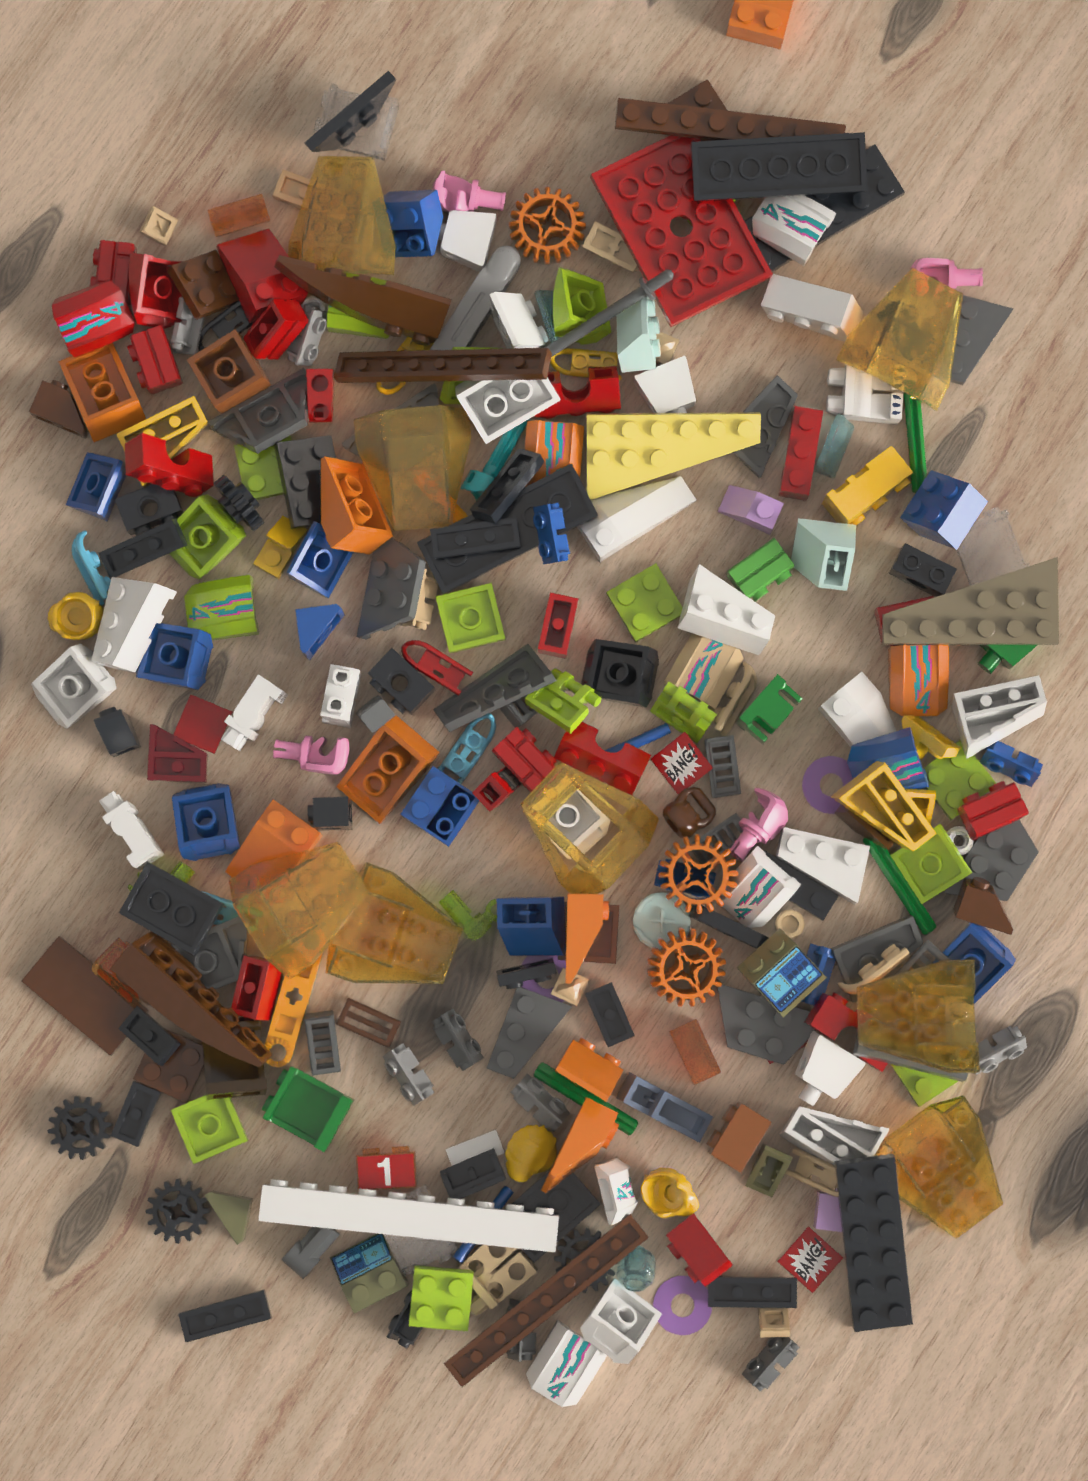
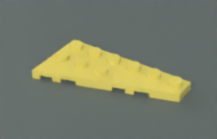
M760 412L587 414V494L590 500L759 444L761 414Z

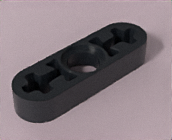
M693 905L688 915L756 949L769 938L715 911L709 912L704 906H702V913L697 914V905Z

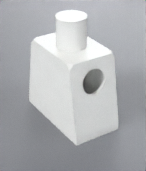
M451 210L447 224L442 223L438 240L442 241L440 247L441 255L480 272L487 262L497 223L496 214Z
M685 356L656 367V369H650L634 376V384L652 413H687L686 409L695 406L696 398Z
M812 1031L795 1072V1075L807 1082L799 1098L812 1106L815 1105L822 1092L836 1099L866 1063L817 1032Z

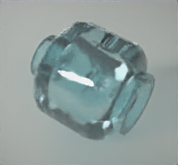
M642 1246L635 1248L618 1262L616 1273L618 1282L627 1290L633 1292H640L649 1287L655 1278L656 1260L654 1255Z

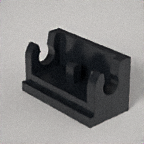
M494 1148L440 1171L449 1198L462 1199L506 1180V1175Z

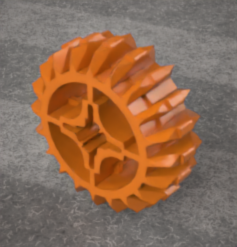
M548 186L545 187V194H540V190L535 188V197L532 198L530 194L525 193L524 200L526 204L522 201H517L515 205L519 211L514 210L510 213L514 221L509 222V229L515 230L510 234L511 240H518L515 244L517 250L526 247L523 251L525 258L534 253L533 262L535 263L539 261L540 256L544 257L546 265L550 263V257L553 256L556 263H560L561 253L566 258H570L571 252L569 248L576 251L579 249V244L575 240H584V234L580 231L586 229V223L580 220L584 218L585 214L583 211H577L580 207L578 201L569 204L572 199L570 193L561 198L562 190L560 188H557L555 195L551 194V189ZM548 206L547 210L542 214L532 213V215H529L531 211L538 207ZM558 208L568 216L571 228L564 226V223L556 218ZM551 216L552 226H549L543 236V225L549 221ZM524 223L530 225V228L538 232L537 243L533 242L525 233ZM553 237H566L558 244L546 246L547 242Z
M696 834L694 844H690L688 836L683 837L685 844L683 848H681L678 842H674L673 847L677 850L676 854L666 850L665 855L671 858L670 863L667 861L660 862L662 867L668 868V872H660L659 878L668 877V882L660 886L661 889L671 887L672 891L666 895L668 900L672 899L674 895L679 898L675 902V907L678 908L682 901L687 903L685 912L689 913L693 904L697 905V914H701L703 910L702 905L704 904L707 905L709 912L714 911L711 903L714 900L722 907L724 905L723 900L720 898L722 894L727 898H731L732 894L726 890V887L735 888L737 886L736 882L729 880V876H738V871H729L728 866L736 864V860L726 861L725 857L731 853V850L728 848L723 853L719 852L718 849L722 846L720 840L712 847L710 846L711 836H707L705 844L700 843V835ZM697 849L705 850L712 853L714 857L705 863H697L687 852ZM681 858L688 869V874L683 881L676 884L674 868L678 859ZM689 862L694 867L696 866L697 869L705 868L711 864L706 869L707 874H704L706 876L704 881L708 884V887L699 879L692 880L686 884L691 878L690 874H693L691 872L692 866ZM721 863L723 880L719 889L716 890L709 879V873ZM692 885H699L709 896L706 898H692L684 894L683 891Z
M679 928V937L676 938L671 931L667 932L670 941L666 943L664 939L659 938L658 942L662 948L660 950L656 947L651 948V952L657 958L647 959L649 965L656 966L647 970L648 976L655 977L650 982L651 986H660L657 990V994L660 997L668 993L666 996L668 1003H672L677 996V1005L680 1007L684 1005L685 999L688 1000L690 1007L695 1006L694 998L698 997L701 1003H705L706 999L703 994L708 992L713 997L715 992L711 988L712 985L716 987L722 986L721 981L716 979V977L726 975L723 969L717 968L726 964L724 958H717L723 953L721 947L713 949L716 945V940L711 938L706 941L707 933L704 931L696 938L695 928H690L688 936H686L683 928ZM681 946H697L706 953L702 955L698 953L692 956L687 955ZM674 951L675 963L668 968V972L664 973L665 961L668 955ZM681 956L684 958L686 962L688 961V963L691 964L690 973L692 975V979L690 978L688 973H685L684 970H682L683 961L681 959ZM709 961L708 973L700 983L697 977L698 972ZM672 979L674 981L685 979L692 988L679 989L670 985L668 981Z

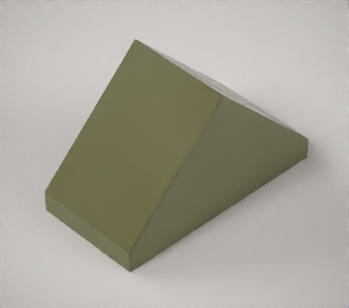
M762 1144L745 1186L773 1197L793 1157Z
M213 1190L204 1195L236 1244L238 1245L245 1240L253 1198Z

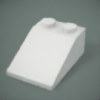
M493 292L489 294L491 316L507 349L546 347L545 342L549 341L543 326L537 327L533 319L537 314L530 300L525 302L523 295L519 293Z
M548 377L547 380L464 381L455 386L456 397L486 444L561 400Z

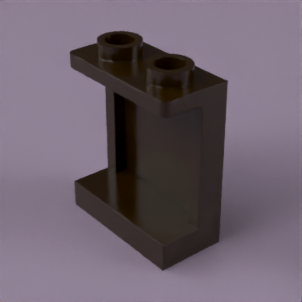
M246 1017L238 1018V1024L241 1027L250 1028L261 1041V1020H253ZM202 1042L207 1100L266 1095L267 1080L264 1074V1064L257 1067Z

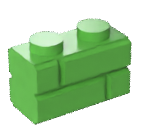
M773 538L729 569L726 575L738 591L756 602L769 592L767 587L772 583L776 582L780 585L792 576L790 571L795 565L778 541Z

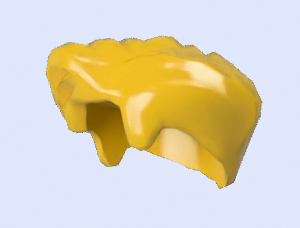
M84 592L68 593L49 609L47 618L50 629L58 632L59 635L66 639L86 640L98 633L104 608L99 604V600Z
M526 1125L514 1132L511 1140L507 1143L505 1151L507 1162L505 1165L511 1179L525 1182L533 1174L545 1172L554 1163L556 1158V1137H553L552 1132L548 1131L545 1125Z
M660 1167L645 1175L640 1193L644 1203L655 1215L660 1218L685 1217L697 1211L699 1207L698 1199L692 1191L691 1183L686 1180L683 1174L678 1173L672 1168Z

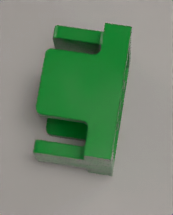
M778 674L736 722L742 730H746L762 745L768 737L755 727L752 722L755 721L769 734H773L793 711V706L781 697L778 692L783 693L795 705H798L803 699Z

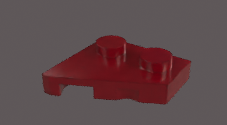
M150 724L147 780L207 783L208 754L155 724Z

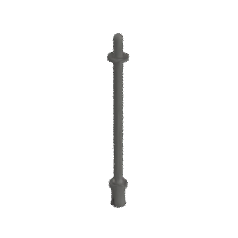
M667 269L649 281L643 276L640 277V287L545 348H548L552 356H554L647 296L652 301L655 300L656 295L654 291L671 281L674 273Z

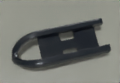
M240 300L202 328L198 346L199 351L206 348L202 345V342L210 328L220 339L233 331L234 327L241 322L244 324L236 329L240 334L255 323V321L249 323ZM234 311L237 316L227 321L225 317Z

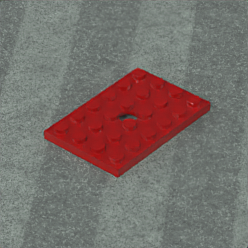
M668 136L592 173L590 176L643 277L649 281L667 269L674 273L671 281L654 291L656 295L655 300L670 328L771 278L773 275L733 199L694 201L691 142L701 140L678 136ZM680 216L691 222L692 231L689 235L678 237L672 233L670 222L675 217Z

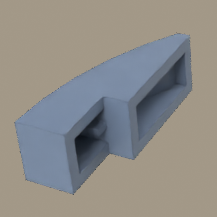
M630 1072L616 1096V1099L699 1143L713 1116Z

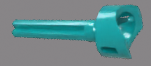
M530 419L502 435L482 472L470 470L460 487L461 490L470 491L476 501L504 467L524 431L527 421Z

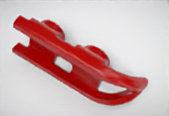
M407 641L401 647L402 656L413 668L458 696L461 690L457 689L465 674L470 677L473 674V671L423 641ZM409 646H421L426 649L418 663L407 654L406 649ZM443 659L451 665L449 668H446L439 664V661ZM436 670L437 672L441 673L444 677L440 678L432 672Z

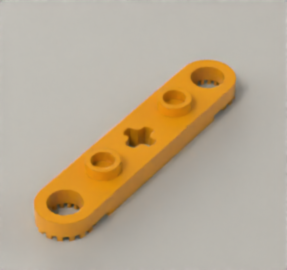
M314 925L303 927L297 934L270 1024L265 1046L270 1051L273 1045L280 1044L286 1050V1056L283 1060L275 1061L270 1058L267 1061L273 1067H283L292 1059L323 955L326 936L322 929ZM310 931L317 933L320 938L318 945L312 949L307 948L303 943L304 935ZM294 988H298L299 994L303 998L301 1001H296L295 1005L290 1004L291 999L286 997L287 992H293Z

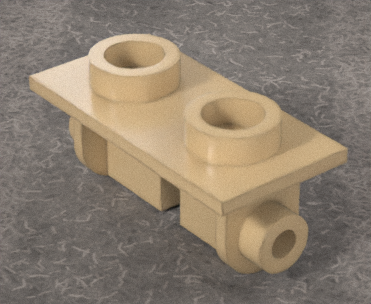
M427 569L424 570L415 619L403 623L402 626L404 627L415 626L416 629L426 630L427 625L431 623L434 605L424 603L425 598L435 600L438 583L433 573L427 571Z

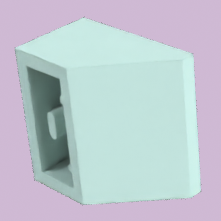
M647 296L616 315L617 355L622 373L656 369V357L661 356L659 339H656V334H660L658 316L653 317L656 316L655 301H652Z
M798 518L791 561L795 565L794 568L818 588L847 591L855 553L856 525Z

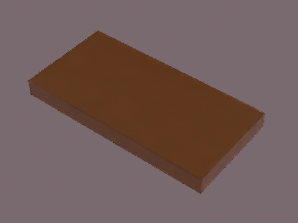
M58 936L21 982L112 1056L127 1038L118 1028L135 1007L93 971L97 966L61 936ZM140 1002L136 1005L148 1013L149 1010Z

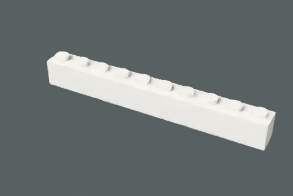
M271 1179L270 1184L262 1185L258 1221L538 1251H556L559 1215L553 1214L554 1209L536 1207V1212H526L523 1205L506 1204V1209L494 1208V1202L477 1201L476 1206L465 1205V1199L447 1198V1203L435 1202L436 1196L418 1195L417 1200L406 1199V1193L388 1192V1197L376 1196L377 1190L359 1188V1193L355 1194L347 1193V1187L329 1185V1191L317 1190L318 1184L300 1182V1187L298 1188L289 1187L288 1181Z

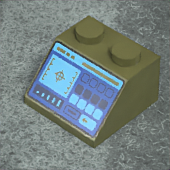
M781 928L737 967L748 982L782 1017H785L826 979V976Z
M377 1233L330 1257L340 1286L354 1313L398 1292L409 1284L385 1234Z

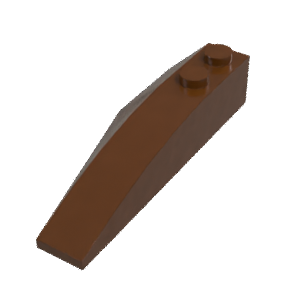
M282 255L278 256L274 266L299 287L335 309L360 321L384 329V333L389 336L401 337V335L411 337L412 342L419 345L427 346L429 343L433 344L438 339L452 300L386 280L385 285L375 284L371 280V276L362 274L352 278L346 277V273L337 268H324V271L318 270L319 266L315 263Z
M150 931L131 943L112 966L111 970L116 974L118 980L124 985L130 986L143 1003L151 1005L175 1025L202 1042L257 1067L263 1065L273 1056L250 1028L241 1027L238 1024V1015L232 1008H226L217 1000L220 994L213 987L209 989L205 987L199 980L203 975L161 936Z

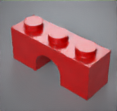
M617 366L588 368L589 378L587 384L582 389L576 391L563 387L559 371L548 372L547 377L561 400L536 414L535 417L551 419L557 415L570 414L572 416H581L586 412L610 413L621 409Z
M799 406L794 407L778 496L807 501L810 494L823 410Z
M141 433L125 443L126 476L136 478L140 482L162 486L166 490L182 492L189 497H198L214 486L213 460L210 454L188 448L171 460L166 451V440L145 433Z
M581 722L571 734L565 731L554 759L633 795L651 754L626 742L619 752H607L596 743L599 729L584 722Z
M835 992L831 996L822 993L819 1001L816 1002L804 1023L832 1040H835L840 1031L846 1027L853 1026L857 1030L859 1025L873 1024L870 1022L872 1019L871 1015L859 1008L854 1012L846 1006L848 1001ZM855 1055L881 1072L888 1065L885 1062Z

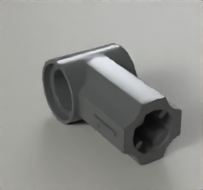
M312 1227L301 1241L298 1240L281 1260L304 1279L321 1260V1255L340 1234L336 1229Z

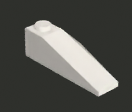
M681 476L591 500L598 517L577 528L599 562H602L694 503L696 498Z
M860 672L818 708L850 747L854 744L896 731L881 693L863 672Z

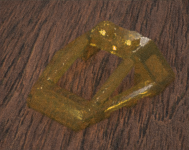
M559 762L520 804L544 850L543 852L555 872L559 884L570 894H599L607 890L649 846L659 822V818L639 798L562 762ZM577 789L620 829L592 861L549 821ZM597 791L626 807L628 810L622 816ZM550 838L577 863L571 871H569Z

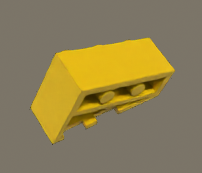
M192 396L116 435L124 451L125 443L141 433L166 440V451L172 460L208 424V421L196 397ZM140 482L143 487H145V486L148 484V483Z
M891 445L867 463L855 475L852 474L848 477L845 483L835 491L832 489L828 492L822 505L837 523L853 524L857 527L866 519L863 514L869 509L873 508L874 511H877L888 502L886 496L893 490L898 494L911 483L908 479L913 474V471Z
M874 762L830 796L904 849L915 851L937 834L884 762Z

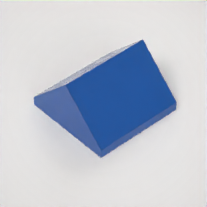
M87 452L66 505L108 522L115 499L118 497L126 477L125 463L119 459Z
M313 522L286 573L290 579L329 598L354 552L331 548L326 540V534L322 525Z
M337 604L295 609L300 649L308 660L312 659L345 616L342 608Z

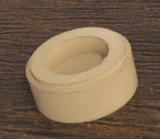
M784 910L775 919V929L777 931L781 928L791 939L796 938L804 929V919L795 910Z

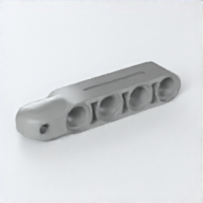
M509 245L501 246L493 253L430 350H452L453 347L471 346L491 315L489 294L493 292L505 293L519 271L521 258L519 252L514 247Z

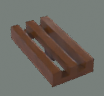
M348 998L336 1025L390 1048L401 1021ZM353 1006L393 1024L392 1029L349 1011V1009ZM346 1016L387 1034V1040L344 1022Z

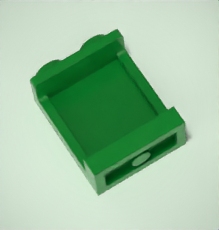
M291 1066L289 1071L283 1069L276 1081V1084L280 1086L275 1096H268L261 1109L265 1112L263 1119L309 1142L320 1151L326 1152L354 1099L294 1066Z

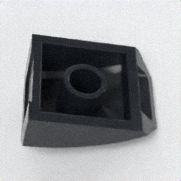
M595 639L587 652L581 684H587L592 687L594 693L599 695L602 700L647 707L653 698L652 693L659 666L658 651L648 646Z

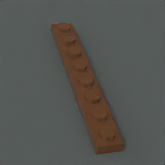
M618 98L615 129L716 141L845 133L846 124Z
M548 348L339 352L333 378L338 383L547 380L552 353Z
M629 1214L444 1362V1365L460 1386H465L649 1238L634 1217Z

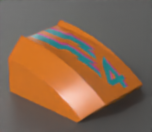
M541 420L527 421L525 450L541 454L544 464L526 486L571 463L580 478L584 439L583 425Z
M940 644L890 646L888 649L889 708L902 717L906 715L938 716L948 708L949 646Z

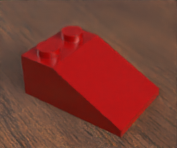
M269 228L216 245L249 323L259 318L273 298L284 299L285 301L287 299L297 300L300 305L303 304L308 292L274 267L279 255L289 256Z

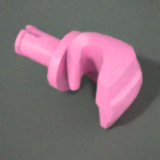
M441 171L438 178L434 181L432 190L438 191L442 212L449 213L451 210L474 212L475 209H478V206L498 209L500 211L504 209L506 193L482 190L481 186H478L479 180H473L471 184L462 178L445 174V171Z
M941 258L917 259L909 271L910 295L913 298L921 297L923 288L929 281H934L937 284L933 295L934 298L939 296L945 288L947 294H953L957 286L982 287L983 268L957 269L954 260Z
M307 735L301 743L276 739L274 747L283 748L286 751L274 750L273 757L276 759L297 760L301 770L338 775L345 769L347 764L349 740L342 737L338 738L333 750L325 756L322 753V748L327 742L325 737L319 738L314 743L313 737Z
M754 789L758 802L765 810L760 820L756 818L753 812L749 813V819L742 818L738 824L743 832L732 847L729 848L731 850L730 854L741 862L745 860V857L756 842L766 844L768 840H773L788 822V810L785 802L777 795L765 789Z

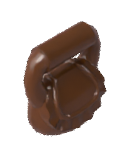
M698 787L684 789L673 802L667 804L663 809L665 821L680 838L685 836L690 838L697 830L711 824L716 815V807L701 788ZM690 794L706 813V818L701 819L700 814L686 800Z

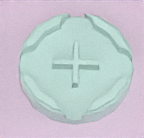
M653 893L642 899L636 907L633 916L634 932L639 940L649 948L656 947L660 950L662 946L659 944L658 939L662 938L666 943L670 941L667 935L669 931L676 938L679 937L678 929L683 928L686 936L688 935L691 924L690 916H688V912H685L686 905L683 901L678 908L674 906L675 902L679 899L677 896L674 895L672 899L668 900L666 898L668 893Z

